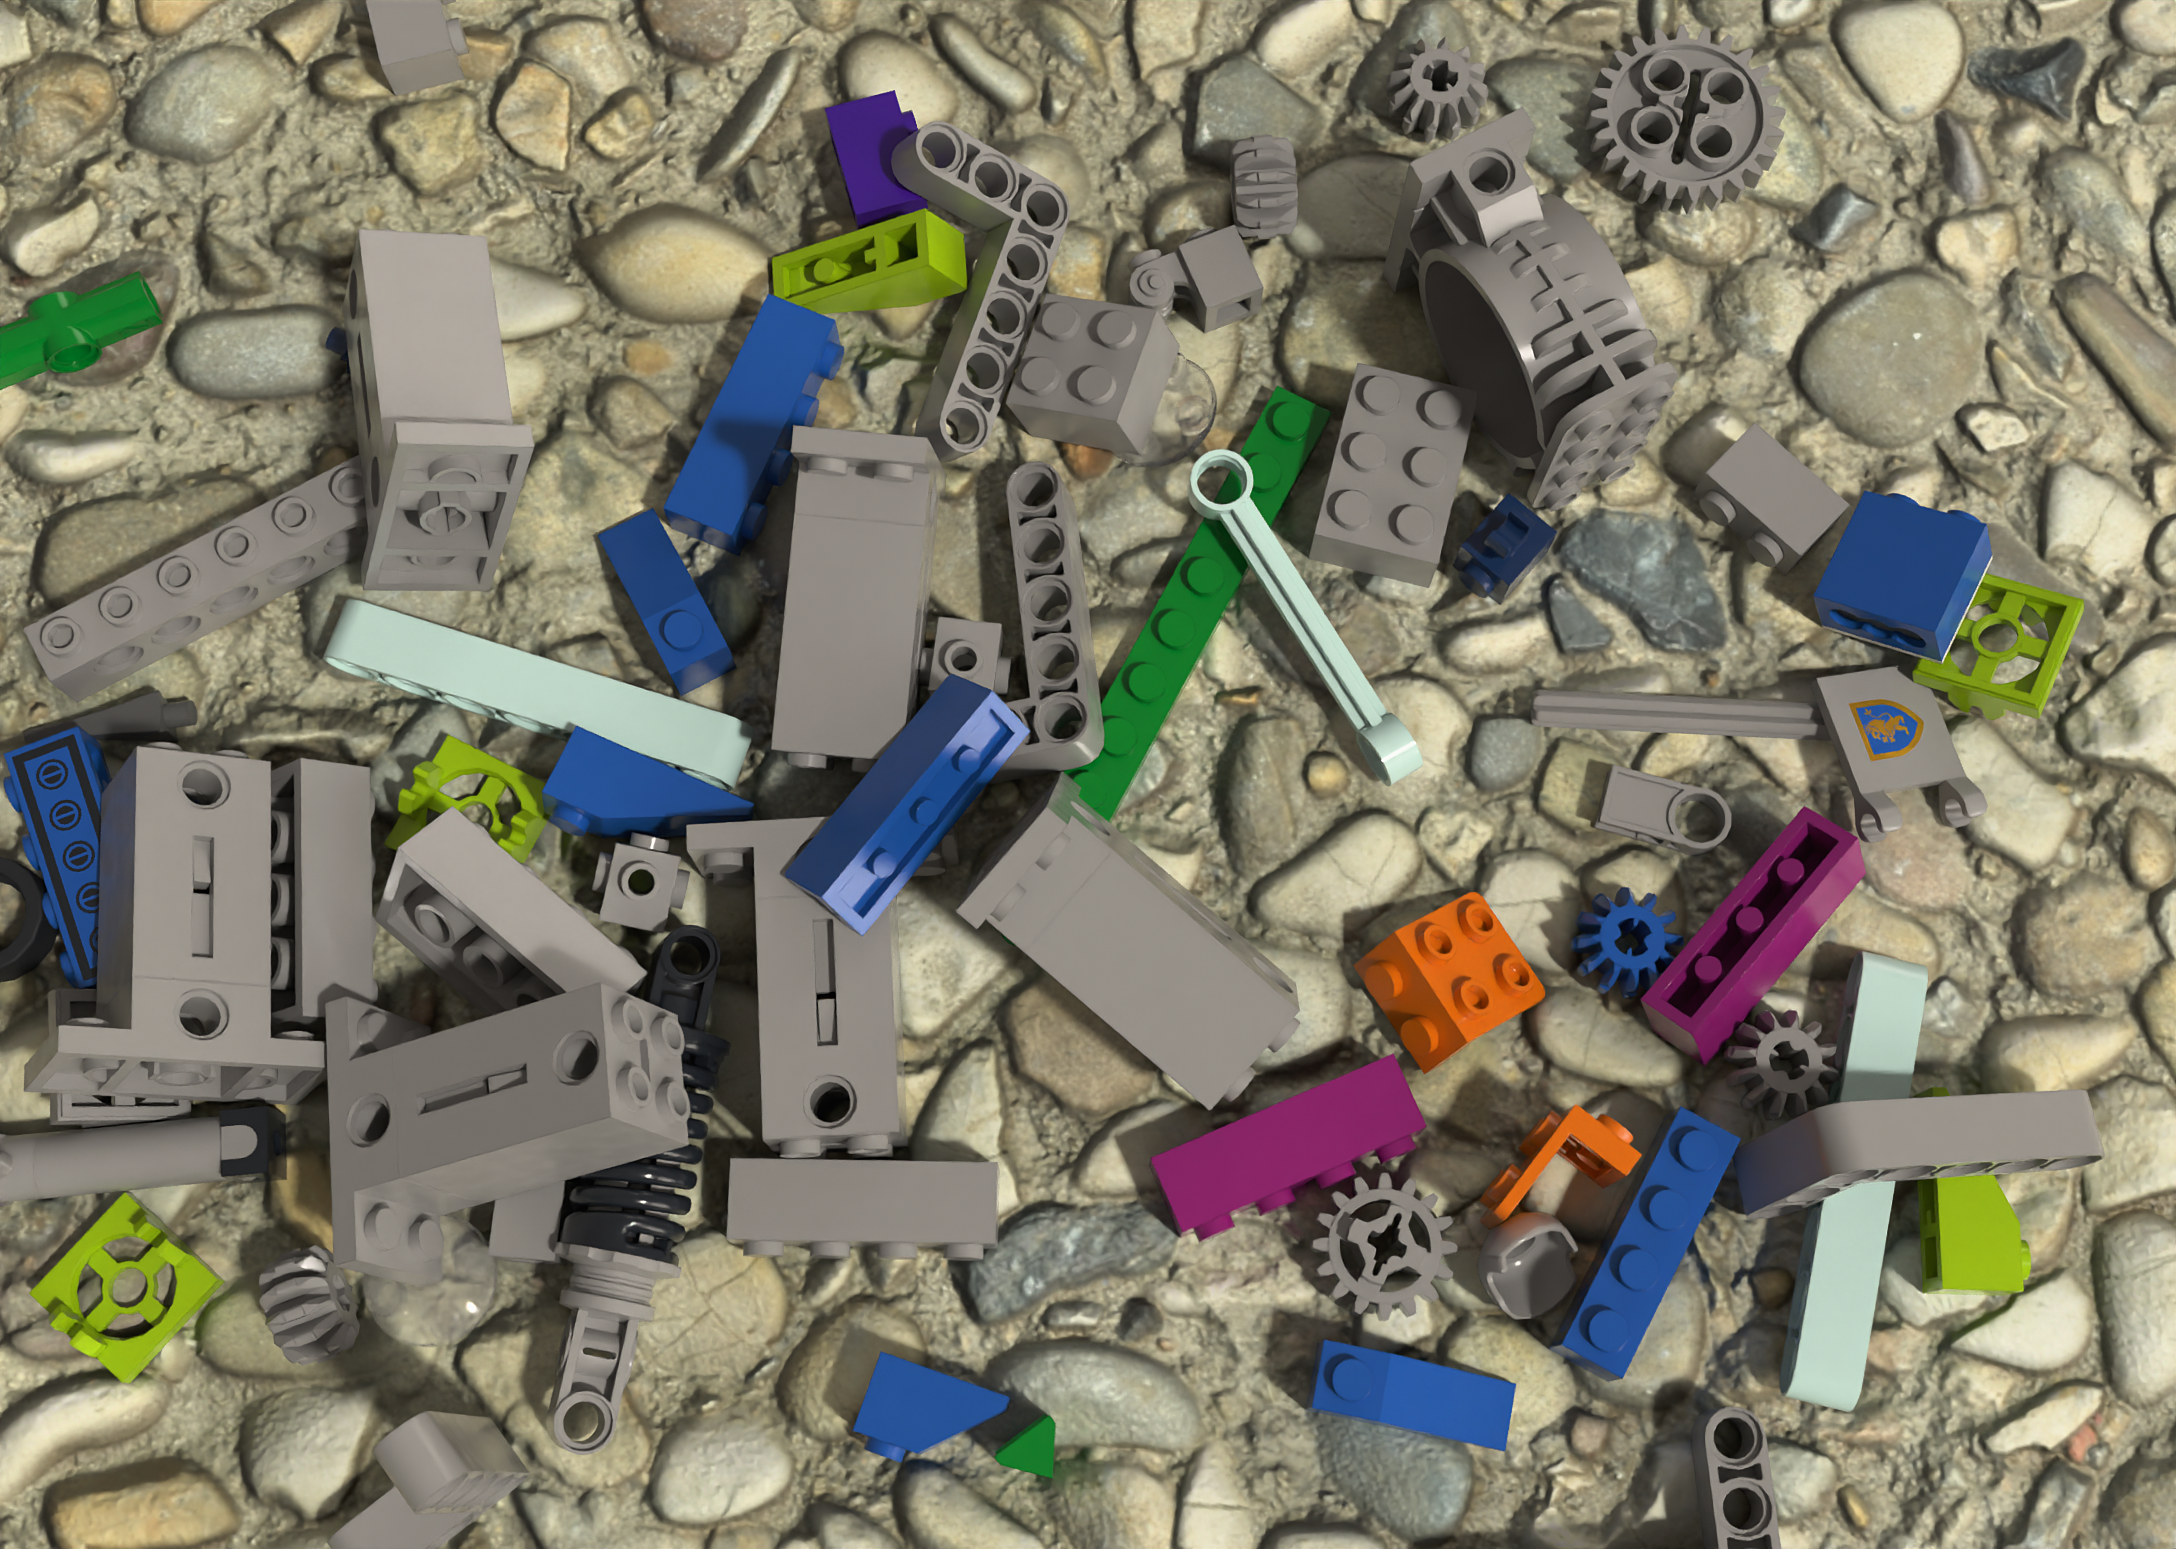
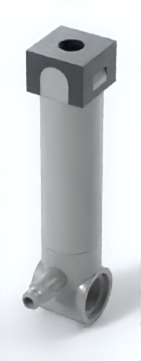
M268 1106L220 1110V1116L13 1136L0 1134V1207L12 1205L15 1201L211 1182L234 1181L240 1184L287 1180L286 1115Z

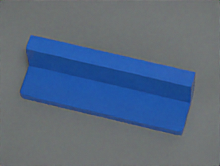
M955 674L949 675L786 870L785 877L795 886L816 897L849 929L863 937L1021 744L1030 730L993 690Z

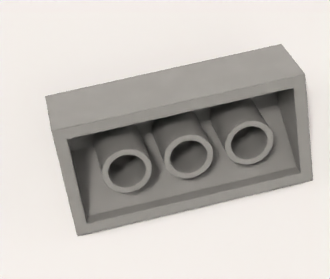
M299 758L271 771V1037L278 1033L289 1031H303L311 1034L326 1033L325 1003L348 996L372 1006L376 1005L378 987L373 978V944L377 934V923L372 914V881L376 872V860L371 852V819L375 810V797L370 790L369 767Z
M455 807L449 808L398 847L375 917L376 922L486 1017L598 982L637 997L648 972L637 963L634 956L625 948L617 946L589 923L587 917L580 909L562 900L540 881L532 868L515 860L492 840L485 828L476 822H471Z

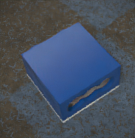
M1865 490L1813 595L1822 627L1943 664L1993 559L1987 524L1981 523L1976 517L1964 511L1949 510L1945 513L1920 506L1915 500L1902 494L1890 493L1884 496Z

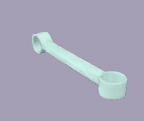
M1219 449L1204 454L1194 464L1187 485L1188 499L1192 507L1200 515L1208 519L1221 520L1355 730L1356 741L1360 751L1374 774L1383 784L1390 787L1423 766L1422 756L1413 737L1393 713L1387 712L1251 500L1253 474L1247 461L1239 454L1230 450ZM1213 466H1223L1231 469L1238 475L1241 482L1242 491L1240 498L1228 504L1210 502L1199 491L1197 485L1199 476L1207 468Z

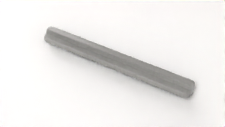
M1539 689L1534 692L1530 704L1531 722L1538 727L1832 741L1818 703Z

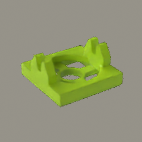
M1985 573L1968 611L1978 605L1988 603L1996 613L1985 615L1978 621L1964 618L1955 636L1957 639L1971 642L1974 652L1979 656L1971 676L1965 675L1952 661L1950 651H1948L1943 664L1919 658L1912 673L1913 681L1920 685L1948 692V699L1962 712L1968 713L1972 706H1976L1983 710V714L1989 720L2005 716L2007 710L2039 719L2084 612V600ZM2020 614L2026 625L2034 626L2044 622L2049 641L2025 635L2023 626L2018 621ZM2005 624L2016 632L2017 641L2006 651L1991 652L1983 648L1979 643L1981 632L1990 625ZM2017 656L2041 662L2036 670L2020 680L2004 684L1991 683L2000 663L2011 661Z
M448 734L432 763L426 760L415 766L412 771L415 779L412 788H402L399 793L398 811L401 813V816L384 845L396 853L399 846L427 826L426 814L428 809L441 815L452 806L462 813L472 805H482L489 808L493 814V823L488 831L492 840L515 860L524 864L550 815L544 813L542 790L546 783ZM479 773L488 775L477 796H468L457 801L439 792L442 786L462 775ZM508 786L513 790L521 809L511 819V828L502 823L501 814L496 807Z
M124 1192L29 1294L50 1313L48 1316L50 1326L71 1338L69 1344L89 1357L97 1358L122 1383L130 1384L225 1281L133 1194ZM125 1237L140 1238L153 1245L139 1262L125 1261L121 1263L103 1246L108 1242ZM168 1263L174 1266L177 1280L173 1304L170 1309L157 1298L159 1285L156 1276ZM88 1264L103 1278L101 1288L103 1300L84 1318L80 1309L77 1290L81 1271ZM134 1268L144 1274L147 1279L148 1288L141 1302L127 1308L121 1306L115 1300L113 1285L119 1274ZM140 1313L153 1326L147 1333L130 1338L110 1337L102 1334L120 1314L134 1315Z

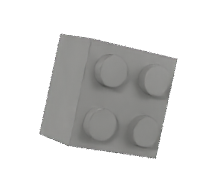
M1046 293L1005 403L1032 437L1141 456L1180 345L1158 310Z

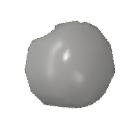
M1538 1211L1518 1213L1508 1217L1504 1222L1492 1228L1485 1237L1477 1261L1478 1276L1485 1291L1508 1316L1514 1320L1534 1319L1557 1307L1574 1289L1577 1275L1571 1264L1570 1251L1575 1253L1578 1251V1247L1568 1229L1556 1217Z

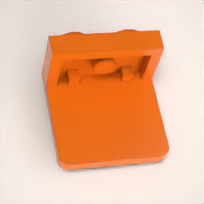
M1469 892L1394 931L1353 965L1424 1075L1445 1063L1480 1036L1533 1007L1545 997L1543 985L1486 900L1477 892Z
M1577 1104L1560 1116L1551 1110L1544 1119L1541 1118L1518 1147L1527 1156L1518 1168L1511 1163L1505 1171L1501 1170L1479 1199V1202L1488 1208L1479 1222L1489 1230L1504 1222L1556 1153L1603 1189L1626 1177L1642 1154L1629 1145L1634 1139L1631 1133L1607 1115L1600 1114L1595 1119Z

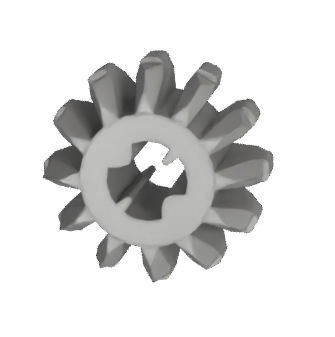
M1446 36L1439 41L1437 49H1432L1420 39L1414 45L1413 54L1401 51L1400 55L1395 59L1394 71L1391 72V75L1387 76L1385 85L1387 96L1391 97L1388 104L1390 117L1404 118L1402 123L1404 135L1417 128L1424 130L1423 135L1427 145L1434 140L1438 131H1441L1453 142L1459 136L1461 127L1472 129L1478 122L1479 109L1485 106L1488 97L1487 85L1483 84L1486 73L1484 63H1469L1471 57L1469 45L1457 52L1449 50L1450 45Z
M1270 134L1251 135V138L1236 140L1231 148L1230 183L1232 216L1234 217V224L1238 233L1242 237H1256L1258 240L1274 239L1279 235L1291 234L1297 225L1296 218L1298 216L1296 158L1294 157L1293 145L1288 138L1272 137Z
M1765 1010L1756 1015L1755 1027L1743 1023L1734 1031L1736 1039L1741 1046H1731L1724 1051V1059L1731 1064L1740 1066L1741 1070H1737L1727 1076L1726 1084L1729 1087H1737L1745 1083L1749 1089L1740 1101L1741 1107L1750 1109L1762 1099L1764 1100L1763 1114L1766 1120L1775 1121L1780 1118L1784 1109L1793 1120L1807 1113V1103L1820 1107L1829 1100L1827 1092L1822 1085L1836 1082L1840 1073L1833 1067L1822 1064L1823 1060L1837 1053V1046L1833 1043H1826L1818 1047L1814 1039L1821 1033V1023L1814 1021L1802 1030H1799L1797 1010H1787L1782 1014L1779 1022L1769 1010ZM1774 1057L1778 1060L1789 1059L1792 1064V1071L1788 1073L1782 1070L1774 1072L1770 1066V1060Z
M314 1245L304 1250L297 1248L279 1255L280 1259L265 1264L264 1273L260 1274L258 1283L262 1293L259 1303L265 1311V1325L269 1326L273 1333L274 1344L282 1348L286 1359L292 1364L298 1362L302 1366L315 1361L321 1363L339 1356V1352L354 1346L355 1338L358 1336L360 1328L356 1317L358 1306L353 1300L351 1293L353 1287L348 1284L345 1278L344 1268L334 1266L333 1253L327 1248L321 1249L319 1246Z

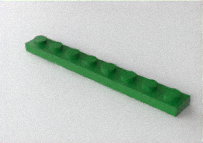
M1279 386L1275 388L1239 454L1247 461L1252 470L1253 488L1250 498L1270 529H1272L1325 432L1332 412ZM1230 470L1213 503L1228 504L1240 498L1242 491L1241 482L1234 471ZM1204 517L1101 704L1105 737L1104 746L1099 756L1087 765L1064 771L1067 776L1081 787L1079 797L1110 824L1250 569L1249 564L1221 520H1211Z

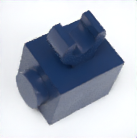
M1508 493L1460 546L1453 567L1459 571L1458 577L1468 590L1481 598L1489 596L1501 605L1547 554L1557 531Z

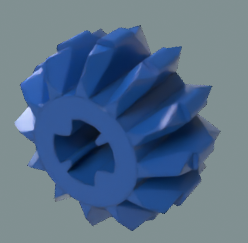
M1629 887L1620 888L1616 893L1614 902L1603 893H1600L1591 901L1594 913L1582 911L1576 917L1574 923L1585 934L1574 937L1570 941V949L1577 953L1590 955L1578 966L1577 971L1581 976H1586L1597 969L1602 974L1597 982L1596 989L1598 992L1605 994L1615 984L1616 980L1619 982L1620 993L1624 999L1634 998L1637 995L1639 984L1648 991L1660 977V973L1662 974L1675 959L1669 952L1678 950L1683 946V936L1664 931L1676 919L1675 912L1672 910L1665 911L1658 917L1651 912L1657 900L1655 894L1647 893L1639 904L1635 905L1634 896ZM1630 933L1636 938L1639 945L1633 951L1629 948L1625 953H1622L1616 947L1615 941L1620 935L1622 938H1625Z

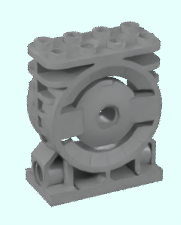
M1522 107L1409 163L1382 275L1394 294L1419 282L1426 322L1439 358L1452 385L1479 391L1473 421L1495 449L1509 460L1508 467L1514 477L1525 476L1536 471L1526 497L1533 508L1547 506L1549 511L1552 512L1565 507L1577 499L1582 493L1580 488L1600 478L1603 484L1611 483L1635 467L1636 464L1632 457L1648 443L1646 437L1651 427L1660 420L1659 412L1674 394L1672 388L1678 378V372L1670 362L1655 365L1653 353L1658 345V341L1652 331L1646 328L1640 308L1626 277L1597 231L1571 204L1552 194L1539 195L1535 189L1533 181L1523 166L1536 127Z

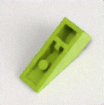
M926 208L772 258L774 296L819 314L918 306L968 290L964 234Z
M1931 1087L1914 1095L1913 1098L1950 1096L1946 1087ZM1982 1175L1917 1180L1923 1294L2004 1296L2023 1292V1280L2028 1279L2031 1270L2030 1248L2025 1240H2021L2020 1222L1995 1176Z

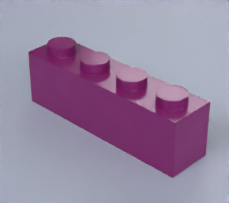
M1804 806L1641 998L1653 1032L1703 1066H1706L1865 876L1866 870L1859 839Z
M1391 1054L1151 1157L1149 1167L1180 1238L1195 1232L1200 1243L1233 1229L1235 1224L1231 1216L1255 1206L1259 1216H1263L1295 1202L1296 1199L1292 1192L1295 1188L1316 1180L1320 1190H1323L1355 1176L1356 1171L1352 1164L1376 1154L1380 1164H1383L1415 1150L1417 1147L1413 1137L1420 1135L1427 1126L1394 1054Z

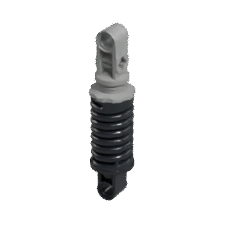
M684 925L673 930L656 946L652 956L643 1000L678 1015V1023L683 1031L685 1041L684 1051L681 1054L683 1084L690 1101V1115L687 1120L688 1138L702 1140L707 1136L708 1125L703 1120L691 1118L692 1113L700 1115L710 1114L713 1110L714 1102L710 1096L687 1091V1088L691 1087L706 1092H714L718 1088V1070L720 1064L724 1061V1056L729 1055L731 1043L704 1031L721 958L720 946L714 935L707 929L697 925ZM686 942L693 945L699 951L701 968L697 974L686 975L675 969L670 959L673 944ZM689 1144L688 1146L576 1177L583 1185L575 1187L571 1191L569 1200L571 1206L579 1211L569 1214L564 1219L560 1241L555 1243L553 1253L573 1263V1275L570 1276L569 1280L570 1287L567 1290L562 1289L559 1304L571 1309V1314L566 1322L558 1351L555 1369L556 1379L546 1418L549 1436L562 1449L578 1455L593 1454L604 1448L613 1437L623 1390L627 1385L635 1357L638 1323L653 1321L655 1308L651 1307L650 1303L654 1293L652 1289L655 1287L656 1280L680 1277L681 1267H678L679 1258L677 1254L671 1252L673 1242L677 1243L684 1239L686 1231L682 1224L670 1221L668 1218L669 1214L686 1215L691 1210V1199L688 1196L674 1192L675 1188L691 1190L696 1186V1173L682 1169L680 1165L681 1163L696 1165L702 1160L703 1152L697 1145ZM590 1348L610 1353V1357L602 1358L586 1355L583 1353V1349ZM589 1402L598 1414L597 1428L589 1438L583 1441H572L564 1431V1416L574 1404Z

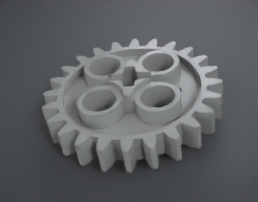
M1684 24L1678 26L1673 40H1668L1659 27L1654 29L1649 46L1639 37H1633L1627 54L1616 50L1612 55L1609 68H1601L1595 83L1597 88L1592 90L1587 105L1593 111L1590 112L1586 130L1598 132L1595 134L1590 146L1591 152H1608L1601 166V171L1606 173L1620 169L1622 176L1617 189L1621 191L1633 183L1641 187L1637 200L1640 204L1648 200L1652 193L1660 195L1662 212H1666L1669 209L1673 199H1681L1687 215L1692 214L1698 199L1701 198L1711 212L1717 210L1723 194L1736 203L1739 201L1745 186L1755 189L1764 174L1763 170L1769 171L1777 155L1774 150H1777L1785 133L1777 127L1780 126L1786 114V109L1772 106L1781 92L1780 86H1762L1770 71L1768 65L1751 69L1748 63L1754 50L1748 48L1738 55L1730 52L1733 36L1727 35L1718 45L1710 43L1711 35L1708 27L1702 29L1697 40L1689 39ZM1695 74L1699 77V84L1687 123L1690 130L1682 146L1681 164L1677 165L1671 161V156L1682 122L1683 110L1681 108L1688 94L1690 75ZM1651 82H1662L1667 84L1672 90H1660ZM1710 95L1725 97L1731 104L1716 102ZM1650 134L1655 136L1661 143L1650 144L1639 135ZM1708 147L1714 150L1720 157L1706 156L1698 148Z

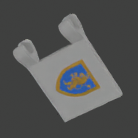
M1916 663L1820 677L1810 683L1854 797L1855 826L1860 839L1865 843L1880 842L1887 837V833L1897 831L1902 827L1903 819L1901 812L1896 804L1886 795L1888 793L1939 785L1940 814L1944 824L1950 828L1968 825L1971 822V818L1983 815L1988 807L1984 794L1964 772L1931 687L1914 683L1912 673Z

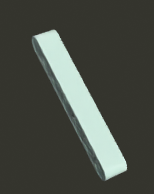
M348 599L345 601L323 656V660L331 666L357 677L568 742L575 727L579 726L725 791L734 790L755 732L752 726L735 717L359 600Z
M1858 951L1855 955L1847 979L1836 1042L1837 1053L1834 1054L1832 1065L1840 1074L1836 1082L1829 1084L1827 1094L1829 1100L1826 1102V1105L1849 1101L1909 1098L1928 985V969L1926 965L1865 951ZM1895 1181L1859 1183L1808 1207L1780 1369L1779 1390L1782 1396L1846 1412H1851L1854 1409L1863 1382Z

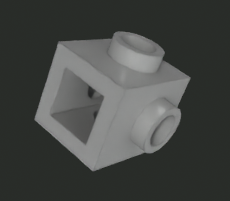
M938 617L934 649L923 648L919 686L929 687L928 691L931 697L949 675L955 674L993 690L996 695L1008 696L1012 673V658L1002 657L1004 645L1002 624Z
M632 832L629 844L616 841L613 855L600 852L592 890L604 893L599 920L664 934L669 907L682 909L690 871L678 869L681 856L668 852L670 840ZM643 869L653 875L654 881L648 890L636 891L630 887L628 879L634 871Z

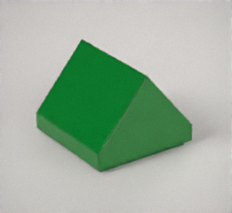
M1044 1414L995 1451L997 1454L994 1456L1001 1466L1053 1478L1056 1423L1050 1415L1046 1417Z

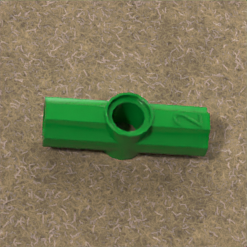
M140 271L81 295L69 291L44 295L29 306L27 317L0 327V390L48 370L57 373H72L86 369L101 358L103 353L101 348L162 324L163 314L160 306Z

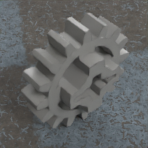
M1381 1173L1378 1176L1375 1189L1369 1190L1366 1182L1361 1177H1358L1352 1181L1354 1197L1349 1199L1344 1194L1336 1191L1329 1199L1337 1214L1333 1216L1319 1213L1315 1220V1223L1320 1228L1327 1231L1326 1238H1319L1310 1243V1250L1326 1254L1327 1262L1314 1271L1316 1277L1322 1278L1333 1275L1337 1284L1333 1287L1329 1297L1335 1301L1346 1293L1354 1297L1351 1314L1355 1316L1361 1315L1368 1304H1372L1376 1307L1378 1320L1387 1321L1392 1311V1305L1398 1304L1406 1318L1416 1314L1414 1296L1418 1295L1429 1303H1433L1439 1297L1436 1289L1430 1283L1433 1278L1442 1281H1448L1452 1278L1454 1272L1446 1265L1440 1263L1442 1256H1448L1458 1251V1244L1443 1241L1440 1233L1453 1223L1451 1216L1436 1219L1433 1217L1430 1211L1438 1200L1434 1193L1421 1201L1413 1197L1416 1180L1409 1178L1399 1190L1392 1189L1389 1173ZM1388 1203L1382 1216L1368 1223L1358 1218L1353 1219L1349 1217L1356 1210L1366 1205ZM1411 1216L1418 1221L1424 1232L1427 1249L1417 1245L1408 1226ZM1394 1220L1395 1224L1391 1231L1393 1235L1391 1246L1400 1251L1399 1257L1390 1256L1375 1270L1373 1275L1372 1271L1376 1260H1374L1376 1248L1367 1243L1368 1238L1376 1239L1392 1225ZM1340 1243H1342V1246L1353 1251L1359 1266L1356 1279L1349 1274L1344 1266L1340 1254ZM1400 1271L1409 1276L1414 1275L1418 1277L1410 1286L1393 1292H1379L1386 1277Z

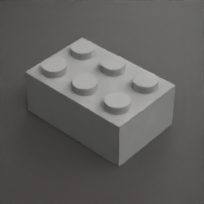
M1357 363L1309 559L1429 588L1439 563L1479 391Z

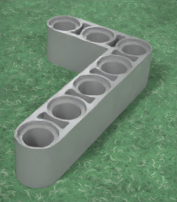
M932 121L897 144L891 159L893 173L899 183L908 190L987 233L969 281L968 290L963 297L915 427L914 436L928 438L940 463H947L977 451L985 445L990 436L1068 224L1070 205L1064 191L1052 181L957 127L943 121ZM922 147H925L933 155L935 167L926 161L923 156ZM975 176L984 183L987 196L979 191L976 186ZM1027 205L1037 215L1038 225L1028 215ZM1007 258L1012 260L1016 265L1019 275L1018 278H1016L1010 272L1007 265ZM987 311L992 313L998 321V333L988 323ZM967 364L978 375V388L967 377ZM946 418L951 420L958 429V443L952 440L947 433Z
M1042 461L1028 462L1018 467L1011 474L1006 490L1030 698L1006 702L1005 704L1030 732L987 785L1082 767L1097 758L1104 746L1105 734L1076 506L1059 473L1050 464ZM1045 493H1052L1044 504L1031 506L1037 497ZM1059 549L1057 555L1052 560L1045 563H1037L1040 556L1046 551ZM1059 605H1067L1064 613L1057 619L1044 621L1047 612ZM1068 662L1074 663L1071 672L1065 677L1050 679L1053 671L1059 665ZM1081 721L1079 730L1072 737L1057 739L1060 729L1066 723Z
M2057 1090L1864 1100L1830 1104L1811 1110L1736 1148L1732 1158L1746 1218L1753 1220L1795 1213L1859 1183L2066 1170L2098 1162L2105 1158V1153L2088 1092L2086 1090Z
M1731 1406L1705 1411L1696 1419L1691 1429L1690 1440L1704 1549H1781L1767 1438L1762 1423L1755 1414L1740 1407ZM1723 1419L1733 1422L1740 1430L1742 1437L1741 1447L1732 1458L1722 1455L1714 1443V1431ZM1733 1489L1742 1491L1749 1499L1751 1505L1748 1521L1739 1528L1730 1525L1723 1513V1501L1726 1495Z
M435 1411L422 1412L389 1433L371 1451L395 1486L339 1529L327 1543L331 1549H439L518 1487L530 1473L491 1418Z

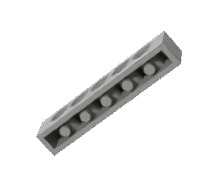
M360 454L23 628L49 682L78 703L363 554L369 532Z

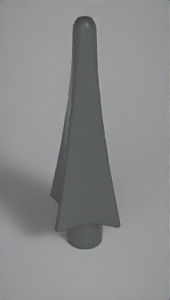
M159 690L86 716L29 729L24 733V740L31 744L79 726L96 740L178 743L176 728L196 725L198 715L192 700L181 702L174 700L169 702L162 696Z

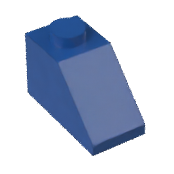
M881 1351L853 1431L868 1436L863 1448L864 1450L902 1463L906 1450L916 1454H923L1006 1413L1011 1399L1008 1396Z

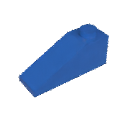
M653 508L597 535L681 696L737 668L726 641Z
M579 726L575 727L542 790L544 813L550 815V822L559 829L576 836H584L587 831L601 838H631L632 832L654 837L686 836V825L753 820L754 803Z
M1324 1339L1317 1343L1306 1410L1504 1452L1506 1450L1516 1384L1388 1352Z

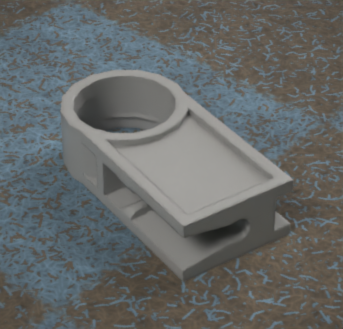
M1612 765L1611 771H1608L1594 829L1679 851L1685 855L1700 856L1710 853L1727 837L1731 828L1732 814L1727 802L1718 793L1708 788L1695 787ZM1687 801H1697L1707 805L1715 813L1718 821L1716 837L1705 843L1693 842L1685 838L1675 823L1676 808L1681 803Z

